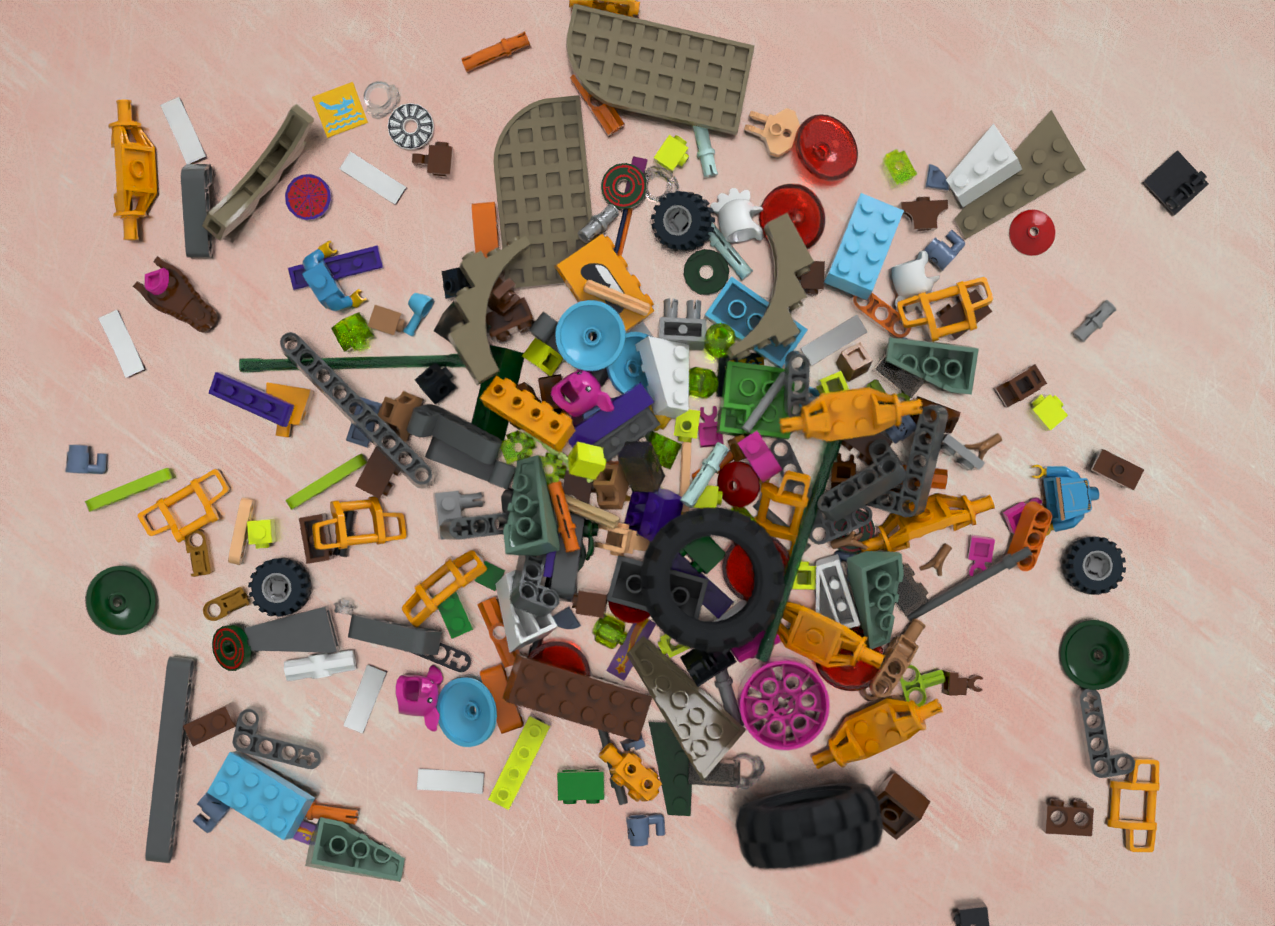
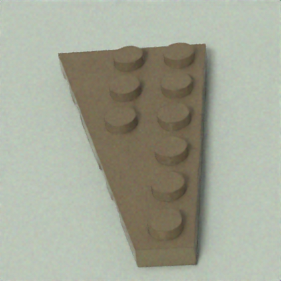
M1052 110L1014 151L1022 170L966 205L953 219L964 240L1086 170Z
M642 636L627 653V656L700 779L703 781L746 729L704 690L697 687L693 680L649 640Z

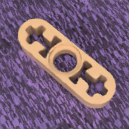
M242 497L240 501L228 563L242 564L248 539L247 521L252 520L255 501L253 499Z

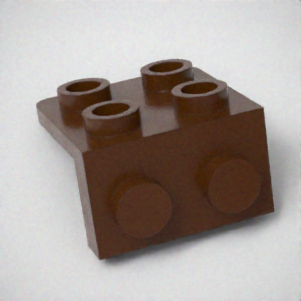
M525 297L519 299L503 315L492 311L487 313L485 317L490 338L494 342L498 341L499 343L511 339V334L517 331L520 334L529 331L535 322Z

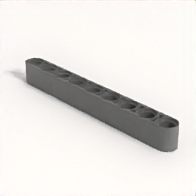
M292 332L285 333L280 339L283 354L414 486L421 489L428 487L432 482V470L297 334ZM288 341L297 342L296 348L292 350L285 348V344ZM311 357L314 361L310 366H304L301 364L302 359ZM321 373H327L330 376V379L324 383L317 380ZM336 390H344L346 396L342 399L335 398L333 395ZM353 406H360L363 411L359 415H352L350 409ZM376 422L379 428L375 432H370L366 429L367 424ZM388 438L396 442L392 448H385L382 443ZM402 455H409L412 461L408 465H402L399 462V458ZM419 471L426 472L428 474L427 480L418 481L415 478L416 473Z
M170 656L167 662L145 852L146 861L170 863L172 859L186 741V731L183 725L188 723L194 659Z

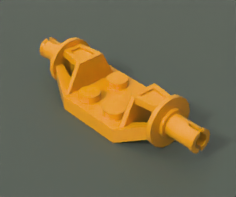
M117 100L118 121L108 124L109 128L112 129L111 148H115L117 193L114 194L116 213H113V217L123 220V240L132 241L139 240L137 219L146 217V211L157 194L155 147L141 130L142 124L132 121V101ZM126 130H131L137 143L129 142ZM140 198L136 210L130 211L131 199Z
M870 387L822 393L810 404L801 407L799 417L780 418V430L782 434L802 430L806 439L813 437L826 441L875 435L894 425L900 426L902 416L922 414V408L920 409L922 403L920 399L900 402L896 393L889 395ZM878 401L890 402V404H878ZM821 409L822 413L809 416L810 413Z
M936 493L928 496L926 508L921 515L903 517L891 513L882 526H877L878 536L861 542L868 547L867 550L860 549L862 553L881 549L886 552H896L910 548L909 540L923 537L928 533L942 530L948 526H951L953 531L969 524L974 526L976 525V515L995 509L994 502L990 495L971 502L966 495L958 498ZM913 502L909 503V509L912 512L915 509ZM949 507L964 508V510H950ZM897 526L899 531L888 538L887 535Z
M784 597L778 606L775 618L770 623L786 648L825 667L844 665L854 667L857 661L862 660L879 669L885 658V655L866 647L868 637L864 636L862 638L848 627L805 606L787 602V599ZM780 617L791 623L789 630L779 621ZM843 648L852 651L854 656L841 655L839 652Z
M886 698L846 717L834 736L828 739L830 748L812 755L814 765H816L817 769H820L836 761L841 768H844L847 763L872 757L909 740L920 730H926L925 720L942 713L943 708L938 703L939 700L937 698L920 707L913 700L906 702ZM910 711L911 715L900 718L897 712ZM847 736L848 742L840 746L839 742Z

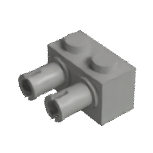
M670 298L663 301L664 317L659 319L657 338L688 344L689 350H703L706 343L707 319H700L701 301L696 300L693 309L694 300H688L686 302L687 318H677L678 300L673 299L670 308Z
M458 491L433 493L438 539H445L440 533V526L444 520L463 517L461 516L462 509L483 507V501H472L473 499L482 498L481 492L461 495ZM476 521L473 524L474 531L478 530V524H475ZM461 526L453 527L452 530L459 531L462 530Z

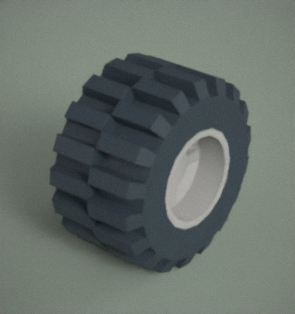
M685 191L670 192L666 194V197H661L658 200L660 205H655L653 208L656 210V213L651 215V219H654L655 224H651L652 229L657 231L654 233L655 237L661 238L660 243L668 245L670 249L693 250L696 247H701L704 245L703 241L709 240L710 236L708 233L714 231V227H711V223L715 222V217H711V213H714L713 208L707 207L710 203L706 199H702L703 196Z
M1085 537L1075 541L1074 545L1067 549L1069 552L1063 558L1066 560L1065 564H1062L1063 569H1066L1065 578L1069 579L1071 587H1075L1079 592L1090 595L1109 593L1111 589L1118 587L1117 583L1122 582L1124 578L1121 576L1122 572H1126V567H1123V563L1126 560L1125 557H1121L1123 553L1121 548H1116L1117 544L1115 542L1108 541L1104 537Z
M288 558L267 560L262 565H258L255 568L257 571L251 574L252 582H249L248 587L251 588L252 592H249V596L254 598L253 605H258L260 607L258 610L262 613L266 612L268 616L282 617L297 612L301 609V606L306 604V598L310 597L311 592L308 589L311 587V582H308L307 579L310 576L308 572L305 573L303 571L305 568L302 565H298L295 560H288Z

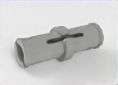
M612 204L607 205L601 213L591 217L590 222L578 231L579 238L584 243H589L597 234L604 232L607 229V225L619 216L618 209Z
M1105 300L1093 314L1090 313L1086 316L1087 320L1073 332L1074 335L1084 343L1096 329L1103 327L1105 320L1117 310L1110 301Z

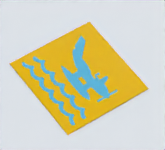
M353 82L312 97L327 138L368 123Z

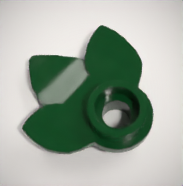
M585 519L583 537L588 538L587 561L594 554L593 536L597 537L599 523L589 519Z

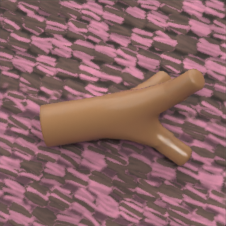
M997 433L983 442L972 445L965 444V447L978 450L980 452L979 458L983 460L987 451L1003 440Z
M851 531L846 537L831 540L833 549L845 546L860 547L863 550L868 548L863 543L856 541L863 536L861 532L855 535V531Z
M944 543L938 554L929 563L920 566V570L923 571L934 566L937 569L938 576H942L943 563L952 547Z

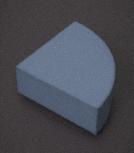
M928 165L925 188L948 191L947 178L937 166Z
M569 606L552 616L556 625L560 628L575 629L581 626Z
M642 734L639 741L626 739L620 742L625 751H629L633 747L638 750L646 746Z

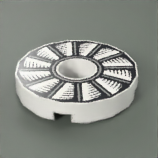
M408 103L399 106L392 112L388 120L389 136L402 149L416 150L428 144L433 136V119L429 112L418 104ZM408 121H415L417 123L415 132L408 133L405 131V124Z

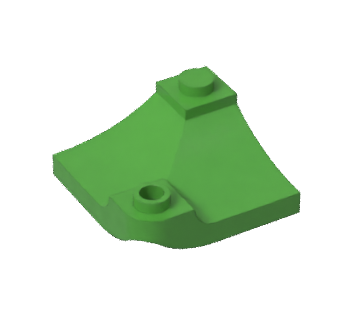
M727 361L716 433L749 436L758 431L761 437L790 439L791 432L782 434L780 430L781 424H779L780 418H790L784 410V385L750 433L742 428L782 371L785 372V369ZM794 383L792 384V387H791V388H792V391H794V386H795Z

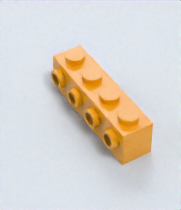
M496 376L480 397L484 406L560 453L576 431L572 424L573 420L564 413L559 415L554 412V408L545 401L541 403L534 399L535 396L525 389L520 391L515 388L516 384L510 379L504 378L503 380Z

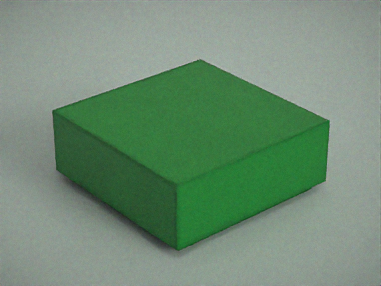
M484 560L483 563L487 570L478 576L475 582L496 591L495 584L503 577L506 570Z

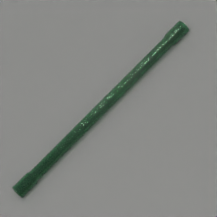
M458 354L321 358L331 369L430 367L435 362L440 367H465ZM303 358L301 364L310 366L314 360L313 358ZM239 359L240 372L299 370L289 359Z
M841 440L827 441L823 460L784 574L785 589L783 599L775 613V618L767 627L764 637L761 639L755 659L769 663L775 645V638L819 509L817 505L818 499L824 494L833 464L837 459L842 444Z

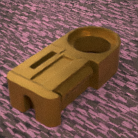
M196 530L185 537L186 551L190 553L193 573L190 575L192 577L208 575L213 572L208 537L204 531ZM195 533L200 534L203 539L199 547L193 546L190 542L191 536Z
M241 586L208 601L203 607V614L206 619L216 621L246 605L249 606L251 601L245 588ZM211 604H217L221 609L217 617L211 616L208 612Z

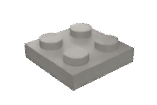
M950 434L943 435L940 447L942 452L949 457H957L959 459L957 463L967 471L980 470L983 467L984 461Z

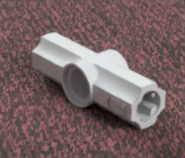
M353 650L332 654L319 653L309 655L307 658L284 661V673L287 681L310 677L317 679L332 676L334 673L356 670V659Z

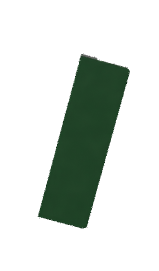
M490 345L491 355L499 371L495 376L481 383L471 424L498 437L503 443L509 421L485 407L480 397L496 376L503 380L508 378L517 386L524 361L522 357L524 353Z

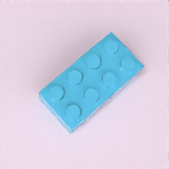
M860 193L824 283L867 300L874 289L904 210Z
M731 276L704 317L740 341L758 325L765 314L769 302ZM794 320L800 331L795 337L796 342L787 347H784L783 344L776 347L771 339L770 345L760 350L758 347L752 350L776 367L782 368L787 354L794 351L808 329Z
M239 751L229 752L207 791L208 794L282 840L294 837L315 800V797Z

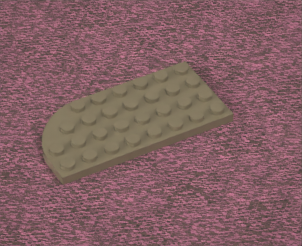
M578 4L573 5L566 38V52L572 72L590 95L611 107L737 135L755 45Z
M580 95L546 98L529 104L511 118L497 141L493 163L502 249L508 246L506 244L508 241L517 236L520 239L526 236L531 243L529 249L513 259L504 269L505 280L510 278L516 284L515 289L565 284L554 266L588 244L584 243L578 234V231L585 227L592 217Z

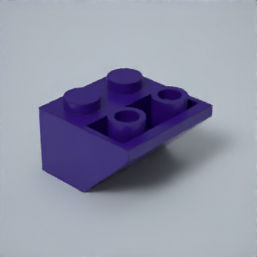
M635 482L624 524H629V529L637 531L639 535L652 541L664 525L681 515L683 503L680 499L682 497L667 489Z

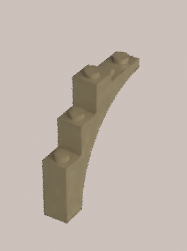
M297 104L290 109L277 134L256 163L239 183L208 212L202 227L219 241L254 212L260 198L277 184L283 170L300 157L306 144L304 140L314 121V118Z
M788 213L768 222L763 228L770 243L774 260L772 295L765 314L758 325L744 339L727 350L730 360L736 357L738 360L751 354V349L758 347L760 350L770 345L771 339L776 347L781 344L787 347L796 342L795 337L800 333L788 309L793 312L803 306L802 302L807 296L795 274L800 277L810 271L809 267L814 261Z
M519 236L511 239L506 243L508 246L502 250L499 248L493 249L487 253L488 258H485L481 251L476 254L474 251H471L462 257L463 261L459 267L472 288L469 289L467 286L458 291L454 304L466 324L464 325L461 322L450 329L452 332L449 334L448 339L476 385L495 376L499 371L491 355L486 336L485 317L491 290L502 271L513 259L529 249L531 243L526 236L521 239Z

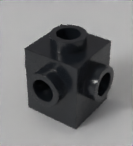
M460 267L441 271L445 299L457 297L456 293L467 286L469 289L472 288Z
M436 362L415 379L422 391L435 405L456 388V385L451 380L454 377L446 366L441 368Z

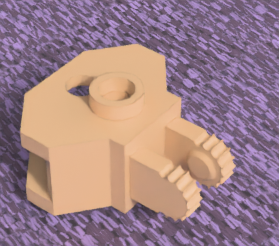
M786 108L774 116L770 114L766 116L754 111L750 112L749 117L766 124L764 130L753 125H745L744 130L761 137L760 140L765 141L770 156L779 158L791 150L800 127L795 111ZM783 133H789L790 137H785Z
M619 523L615 529L599 524V529L608 531L606 543L595 542V547L611 550V555L624 556V553L633 554V549L646 551L650 541L636 535L637 531L629 529V524Z

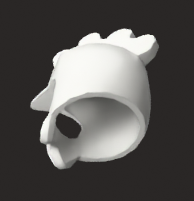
M731 188L729 195L720 193L717 197L719 202L712 203L710 207L713 208L714 213L718 214L719 226L725 240L730 243L744 242L753 238L761 241L763 239V230L751 218L764 209L754 206L750 202V191L744 190L739 193L736 188Z
M920 251L915 260L891 267L893 284L898 294L894 304L896 307L897 303L901 300L917 296L923 292L926 294L931 293L933 284L940 278V275L926 277L925 265L928 262L926 251ZM920 302L905 306L907 312L914 311L916 306L920 311H922Z

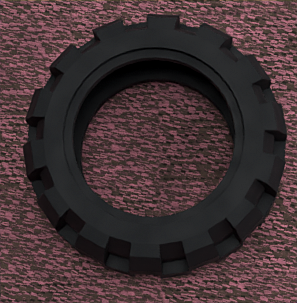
M718 507L699 508L685 512L670 520L649 543L643 557L640 572L641 592L645 607L652 620L663 633L675 640L676 643L690 649L706 652H724V650L735 647L739 648L753 641L754 637L764 629L766 630L773 621L778 606L783 599L785 569L781 554L778 552L771 536L750 517L734 510ZM707 536L725 537L737 543L748 555L754 571L753 590L745 606L735 615L713 622L701 621L683 612L675 603L669 584L670 570L678 553L692 541Z
M861 783L818 785L765 796L740 807L736 821L742 856L749 866L762 870L803 868L851 858L877 847L881 842L883 833L878 798L870 786Z

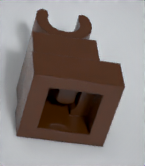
M943 670L945 682L942 685L943 694L949 696L967 695V688L976 692L983 690L974 686L976 680L983 679L982 676L973 675L970 678L959 676V672Z

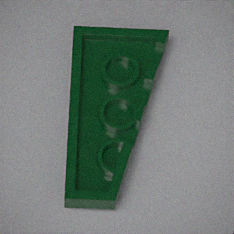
M648 721L667 815L691 816L693 765L666 721Z

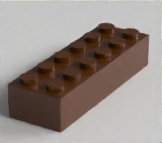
M517 654L503 699L511 704L639 741L652 696L638 690Z

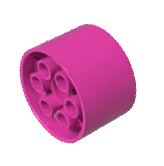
M772 656L757 662L744 675L738 689L737 702L743 723L751 736L764 746L776 750L798 749L812 742L825 727L830 710L827 689L817 673L809 665L797 658ZM782 666V680L776 679L773 671L774 667ZM790 676L798 678V685L795 688H788L786 686V680ZM810 676L815 684L802 690V684ZM767 680L775 682V689L771 692L763 690L762 686ZM752 687L761 692V698L748 696L749 688ZM806 694L813 696V703L809 706L801 704V698ZM782 697L785 699L789 697L786 701L788 705L786 707L782 705L777 707L779 704L778 698ZM760 702L765 703L767 711L764 714H757L754 711L756 704ZM805 711H817L815 719L806 715ZM796 717H804L805 725L803 727L796 728L793 726V720ZM766 718L767 721L760 730L753 725L755 722ZM773 721L782 722V729L779 732H772L770 730V724ZM787 726L791 727L793 737L786 738L785 731Z

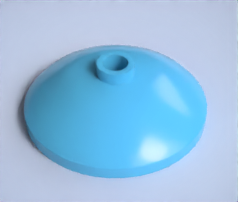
M595 300L581 301L569 307L559 319L556 328V344L562 357L570 365L585 371L601 370L611 365L622 353L626 341V330L620 315L611 306ZM592 332L597 334V339L591 341L589 337Z
M626 333V341L622 353L615 362L606 367L610 381L621 394L640 382L646 390V386L649 385L646 373L642 372L641 365L643 362L640 352H637L635 344L649 336L645 333Z
M470 677L454 679L444 686L437 703V710L440 714L439 725L443 733L450 741L462 747H474L484 743L493 733L497 721L496 704L489 689L480 681Z

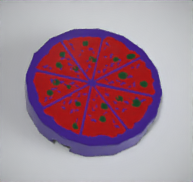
M303 174L294 178L287 186L285 192V203L289 211L297 218L305 221L316 220L323 216L329 210L332 202L331 190L327 183L320 177L312 174Z

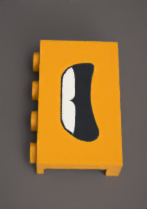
M600 234L575 253L556 264L554 268L577 302L595 300L611 306L622 318L625 330L627 331L654 312L652 308L654 303L648 294L644 295L641 292L639 280L634 274H629L626 269L628 264L621 255L617 256L613 250L615 245L608 236L604 237L603 234ZM587 280H592L650 304L649 312L643 316L583 291L584 285Z

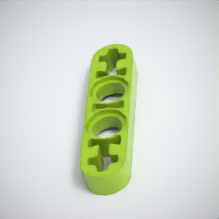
M362 453L286 499L285 501L291 511L367 464L365 457Z
M165 468L88 499L85 503L88 511L93 512L173 479L169 468Z

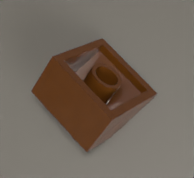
M895 772L875 791V795L878 798L883 830L896 840L922 819L931 802Z

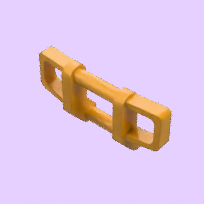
M981 277L965 282L961 281L956 283V286L928 294L925 292L919 293L917 296L901 300L897 303V310L904 328L927 324L931 342L938 341L939 337L967 329L970 331L976 330L977 324L974 310L990 305L993 301V295L987 278ZM982 285L987 298L971 304L966 288ZM959 294L966 320L937 328L929 303ZM920 302L925 318L907 320L903 307Z
M213 469L202 477L191 480V484L165 499L162 497L156 501V504L140 512L138 519L147 534L155 536L171 529L174 538L180 543L185 540L187 535L209 522L214 523L218 521L219 516L214 503L230 490L221 472L218 469ZM216 475L223 490L210 499L201 482ZM196 492L206 514L181 528L170 506ZM159 508L169 525L154 531L149 526L145 516Z
M793 471L785 472L779 488L772 483H762L759 510L754 518V522L762 526L772 539L776 537L792 541L790 550L777 548L781 557L788 559L793 558L796 541L800 539L801 532L799 528L804 508L808 504L807 494L811 481L809 475ZM791 479L803 482L805 484L803 495L784 491L786 481ZM770 499L778 503L795 506L790 527L773 524L766 518Z
M375 496L368 497L366 500L349 502L331 501L330 509L333 519L314 523L312 526L314 546L317 550L336 547L347 549L348 546L368 543L379 545L385 544L386 541L406 538L404 515L402 513H383L378 498ZM369 509L373 519L374 533L347 537L343 511ZM383 517H396L398 519V536H385ZM335 523L337 543L321 544L319 528L323 525Z
M473 550L468 551L455 560L451 556L448 557L444 565L423 582L419 581L414 586L416 591L402 606V611L414 627H418L438 609L437 606L459 588H464L484 573L487 567ZM475 559L477 566L463 575L459 567ZM451 571L456 580L434 598H431L428 589ZM422 599L426 607L413 618L411 610Z
M1134 758L1135 767L1129 773V781L1110 780L1109 787L1112 788L1110 819H1107V826L1126 829L1127 850L1131 852H1153L1157 822H1155L1157 791L1160 789L1159 761L1155 759ZM1140 764H1151V782L1137 781ZM1121 789L1147 791L1146 821L1119 819ZM1133 830H1148L1146 846L1134 847Z

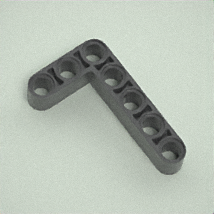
M797 350L789 352L785 358L784 410L790 418L799 417L801 411L798 414H791V408L795 404H801L802 407L807 406L818 397L809 396V359ZM797 357H801L803 360L802 365L798 368H793L792 361ZM798 380L802 381L800 390L792 391V384ZM878 401V404H888V403H890V402H881V401ZM812 412V413L809 414V416L816 415V414H815V412Z
M928 405L922 409L902 489L892 488L866 505L903 517L918 516L924 512L948 419L945 407L941 405ZM932 410H935L937 414L936 421L931 419ZM927 433L931 435L930 444L925 440ZM921 456H924L926 460L924 467L920 464ZM916 478L920 481L919 489L914 485ZM889 494H891L894 499L892 505H890V503L888 502ZM910 501L915 505L913 512L909 509Z
M785 439L775 440L770 450L783 469L780 472L782 478L784 476V468L788 464L795 465L798 470L797 473L804 474L790 443ZM779 443H784L788 447V452L784 456H778L774 451L775 446ZM791 479L787 480L785 484L788 491L792 493L798 485L805 487L803 482ZM809 487L807 507H814L817 514L812 520H808L802 515V522L813 543L819 545L827 543L867 525L872 520V510L864 505L860 508L866 509L869 514L866 521H858L855 517L857 510L844 517L847 521V528L844 531H837L834 528L835 521L824 520ZM818 527L826 531V537L822 541L815 540L812 535L814 529Z

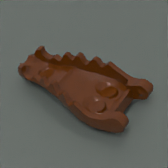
M157 256L153 262L160 268H165L169 271V283L166 290L159 295H153L139 281L132 287L156 310L188 323L199 332H207L214 326L217 320V313L203 300L202 296L181 270Z

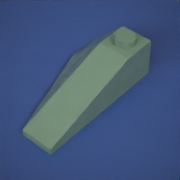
M889 337L885 360L948 392L972 395L979 348Z
M539 455L518 460L512 485L514 489L512 502L508 505V522L504 525L503 530L505 553L507 555H543L560 550L557 524L541 458Z
M865 551L847 558L849 580L864 636L868 637L866 645L867 648L874 649L890 643L895 619L893 610L895 602H898L899 599L897 590L899 582L903 580L904 573L902 554L900 552Z
M320 817L309 843L305 866L400 882L405 858L385 846L377 844L369 839L368 836L355 831L344 822Z

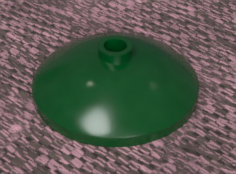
M113 566L104 569L91 580L86 590L85 606L90 619L98 628L109 634L128 635L140 630L149 622L155 609V593L151 583L141 572L131 567ZM114 599L119 600V607L114 606Z
M1101 620L1081 622L1074 626L1063 640L1061 662L1064 671L1075 684L1085 689L1102 690L1115 685L1124 676L1129 665L1130 651L1128 643L1120 630L1108 622ZM1098 651H1102V659L1097 657Z

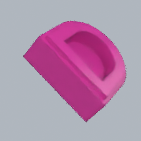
M165 268L145 274V288L153 295L163 293L168 287L169 271Z

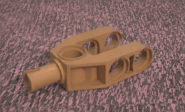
M914 618L904 635L896 636L882 654L885 655L880 669L878 670L874 666L861 685L860 694L865 700L874 701L887 697L892 693L919 647L915 641L923 629H925L924 623ZM868 684H870L871 694L875 697H870L866 693V687L868 686Z

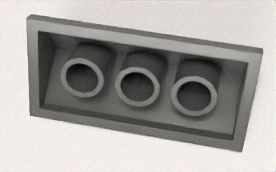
M618 555L607 601L648 611L641 592L640 572L642 561ZM671 569L669 584L675 603L687 615L698 619L709 579Z

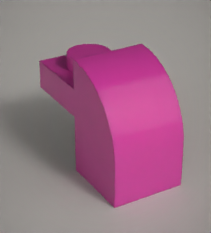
M758 431L738 442L739 447L763 483L783 471Z

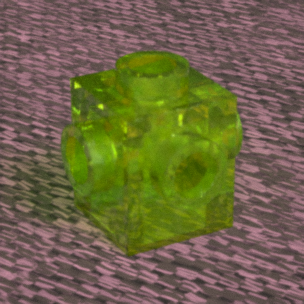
M360 312L342 319L331 327L344 352L354 349L356 352L367 346L366 341L373 336Z
M519 430L507 434V440L502 441L501 450L507 464L529 458L530 455L534 454L532 449L536 448L533 438L527 436L525 432L520 434ZM517 443H520L522 445V450L520 452H517L515 450V445Z
M652 431L641 457L648 459V465L660 470L661 466L671 469L682 444Z
M548 452L545 453V456H540L547 485L559 482L560 479L565 478L567 466L563 465V460L558 459L557 455L554 456ZM547 465H551L553 467V472L551 474H547L545 472V467Z

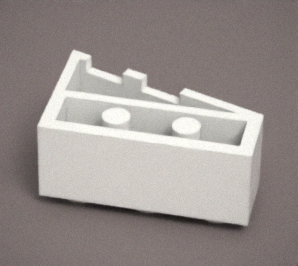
M993 124L948 176L946 181L962 207H965L1022 170L1017 156Z
M650 336L635 344L636 350L640 352L643 362L641 365L642 372L646 373L649 384L646 386L648 393L654 400V403L651 404L654 415H664L675 419L687 412L689 399V345Z
M836 554L817 560L815 612L848 628L859 626L860 620L839 555Z
M515 570L505 574L495 584L509 653L548 636L557 628L550 613L547 616L540 617L517 609L511 604L510 594Z

